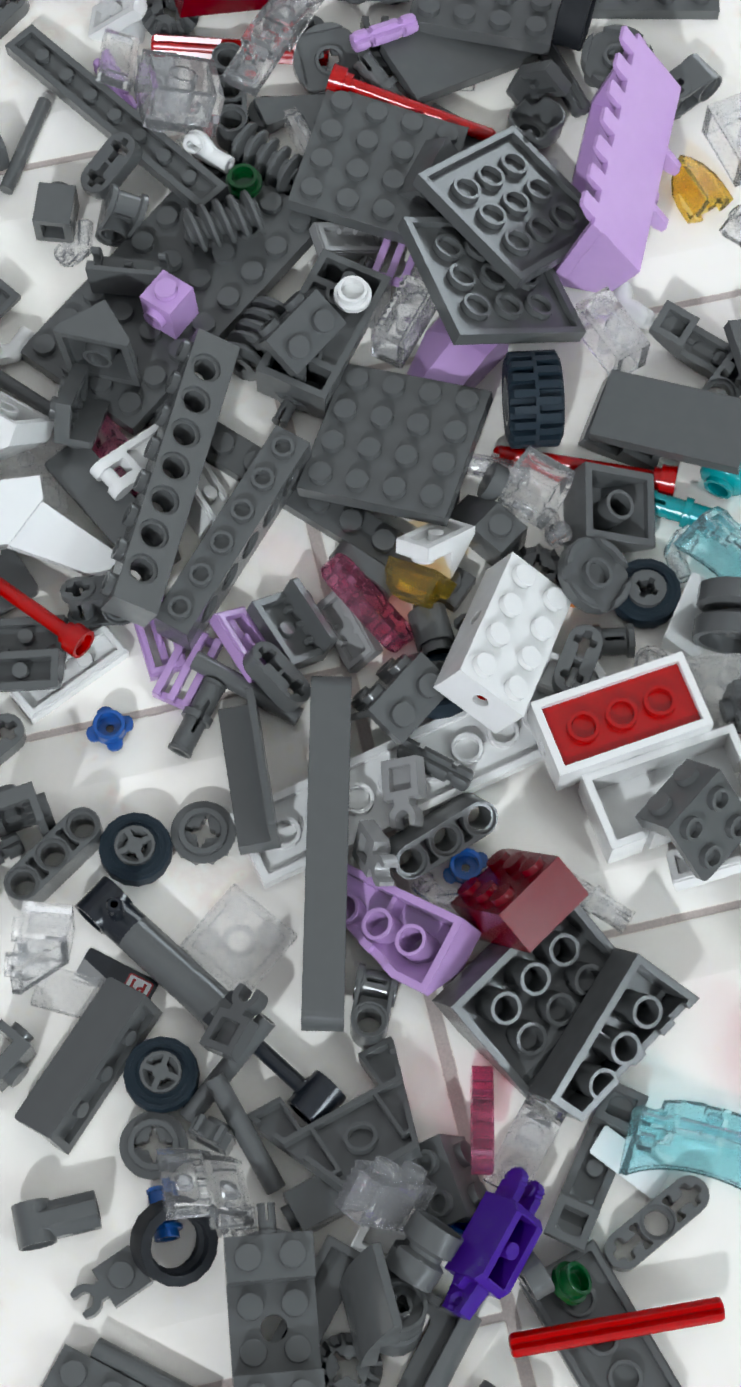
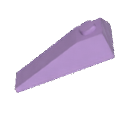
M439 317L426 331L406 375L475 388L506 356L509 344L453 345Z
M348 864L346 928L391 978L429 996L463 970L482 934L478 929L464 918L396 886L378 887L374 884L372 877H366L362 870Z

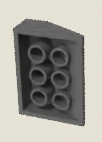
M579 904L531 953L490 943L432 1001L456 1030L525 1098L529 1099L532 1094L528 1090L615 947Z

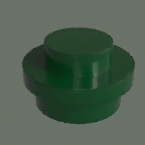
M241 163L229 170L225 184L228 185L229 194L233 195L235 199L240 200V191L244 189L252 198L258 195L262 189L263 181L259 171L252 165Z
M562 1261L553 1267L551 1278L555 1286L554 1293L556 1296L572 1306L583 1302L592 1289V1281L587 1269L577 1261Z

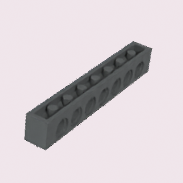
M200 328L196 330L189 340L184 338L177 349L175 360L180 361L177 371L173 370L168 378L165 392L169 393L167 403L163 402L154 421V424L158 425L159 428L156 436H151L144 451V457L148 459L146 468L140 470L133 485V490L138 492L135 503L131 502L125 511L122 524L127 526L124 537L120 536L116 541L111 554V559L116 560L113 571L107 572L100 588V593L105 595L101 610L144 628L158 615L240 350V346ZM195 372L199 373L203 379L199 378ZM184 404L189 405L194 412L188 410ZM174 436L181 439L184 445L179 444ZM163 469L168 470L173 475L174 479L168 477L164 473ZM152 502L159 504L163 512L158 511ZM141 536L147 537L152 542L153 547L147 545ZM130 570L136 571L141 576L142 581L136 580Z

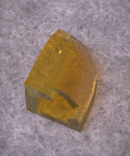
M679 156L678 160L681 163L680 171L677 175H672L671 187L673 199L686 222L690 224L703 221L701 214L709 212L715 207L722 211L734 199L724 183L705 164L692 157Z
M392 556L388 557L385 568L386 584L392 595L402 601L431 609L433 604L440 598L447 600L457 586L455 582L435 569Z

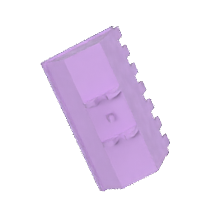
M627 26L621 27L619 41L624 52L623 54L620 52L615 53L613 69L591 100L571 182L582 194L580 207L589 224L566 253L562 262L554 267L563 286L608 295L640 272L650 226L661 232L666 230L669 219L657 206L662 171L664 170L675 176L679 173L681 167L680 161L668 148L681 86L647 46L639 33L634 36Z

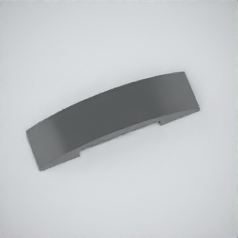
M667 300L648 332L673 356L697 373L710 379L731 352L729 343L697 326L700 320L699 317ZM736 365L728 377L733 383L739 375Z
M619 1083L598 1105L543 1234L581 1252L584 1251L616 1175V1172L590 1153V1149L606 1125L630 1142L649 1096Z

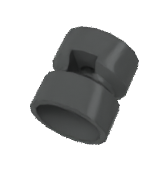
M416 1208L403 1228L406 1238L404 1240H395L386 1254L385 1260L387 1268L413 1287L430 1294L443 1274L440 1264L442 1261L451 1262L464 1239L435 1216Z
M400 1277L391 1278L403 1325L399 1343L381 1347L380 1349L381 1354L391 1357L404 1356L414 1350L420 1342L428 1310L425 1293L408 1284Z

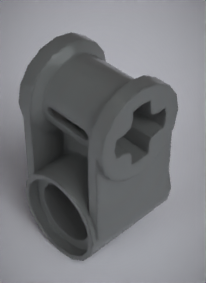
M697 53L688 56L680 65L669 72L681 86L674 120L679 119L700 102L709 99L722 83L723 78Z
M112 183L101 204L95 233L96 239L106 246L119 247L125 240L130 239L144 220L149 204V195L142 193L138 196L120 190L119 185Z
M106 575L75 577L69 579L61 586L62 600L69 607L67 614L69 622L74 624L81 623L87 628L131 623L101 610L105 595L100 593V588Z
M359 963L354 985V1001L350 1016V1035L354 1043L359 1047L367 1049L384 1040L387 1036L391 1010L395 1005L399 982L391 978L386 972L367 969L366 964ZM364 1018H373L379 1022L380 1028L372 1033L362 1031L357 1024Z

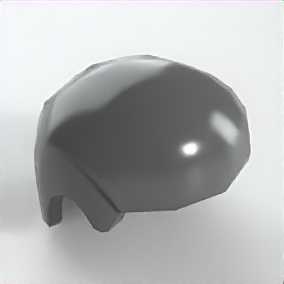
M542 97L536 104H530L527 99H523L516 108L510 110L506 127L514 125L536 149H544L552 146L560 137L566 113L561 104L550 97Z

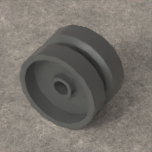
M723 576L701 581L698 587L696 605L703 613L697 615L694 619L692 640L696 645L707 650L741 656V577Z

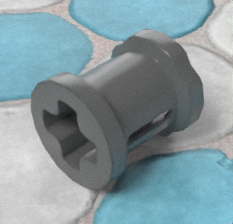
M626 623L625 627L601 628L599 624L592 625L598 629L603 638V647L598 660L601 659L602 655L625 654L627 658L635 657L636 642L633 623Z

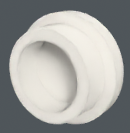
M350 275L337 283L334 288L333 298L340 310L346 313H359L370 305L372 291L369 284L363 278Z

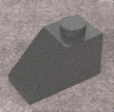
M468 494L452 511L450 519L475 526V535L469 547L491 566L511 552L517 553L523 545L525 546L528 527L497 501L486 500Z

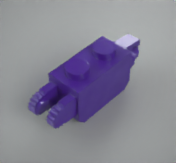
M515 1166L510 1171H507V1174L504 1175L505 1178L501 1180L495 1193L485 1192L461 1236L464 1242L451 1262L448 1261L444 1267L454 1277L442 1306L457 1317L470 1321L488 1295L501 1299L510 1294L543 1231L541 1221L534 1215L541 1204L540 1201L543 1199V1195H545L544 1186L536 1180L528 1182V1173L521 1167L517 1168Z

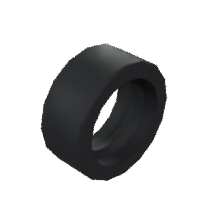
M561 0L553 33V44L581 51L589 31L597 0Z
M163 1199L150 1204L138 1215L131 1230L129 1247L134 1263L143 1274L168 1287H184L198 1281L210 1269L217 1255L218 1235L214 1222L204 1210L181 1199ZM183 1217L189 1220L195 1227V1247L190 1257L182 1265L175 1268H165L159 1265L152 1257V1238L157 1228L166 1219Z

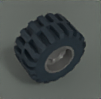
M554 349L506 353L502 365V407L505 435L511 449L558 447L561 443L565 425L564 381L561 361Z

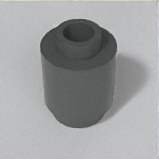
M424 599L415 603L413 609L407 614L417 651L422 652L426 657L438 653L448 654L455 637L445 604L436 602L434 599Z

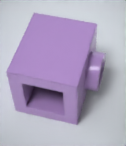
M162 270L139 296L146 322L174 339H177L197 314H199L194 288L165 270Z

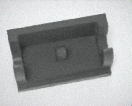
M94 246L91 247L93 261L87 260L85 267L93 293L139 297L162 270L171 274L173 268L167 253L158 252L159 261L103 256L101 247Z

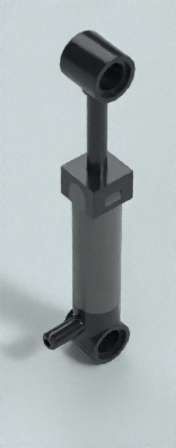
M103 876L75 905L76 910L92 927L101 934H105L200 1021L205 1031L220 1006L228 1010L232 1006L233 990L228 991L141 912L123 890L108 877ZM265 1041L253 1053L294 1091L286 1102L305 1123L310 1124L339 1108L346 1100L343 1092L323 1073L315 1070L311 1076L305 1079Z

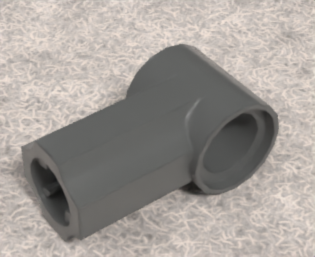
M94 1190L54 1200L36 1198L11 1206L19 1251L45 1248L57 1243V1239L102 1229L99 1206Z

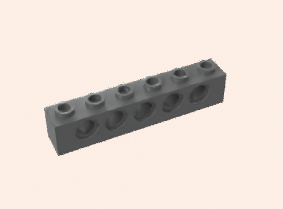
M278 425L275 426L161 602L158 615L153 619L158 634L189 651L193 649L208 626L210 619L219 609L295 490L303 469L311 457L310 442Z

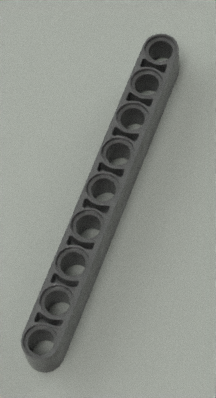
M311 676L301 1031L344 1032L352 677Z

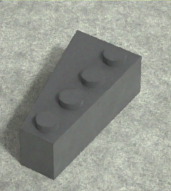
M614 948L528 1092L557 1112L583 1122L620 1083L618 1078L631 1065L636 1066L646 1056L645 1050L659 1035L665 1036L676 1024L674 1019L685 1008L690 1009L700 998L640 954Z

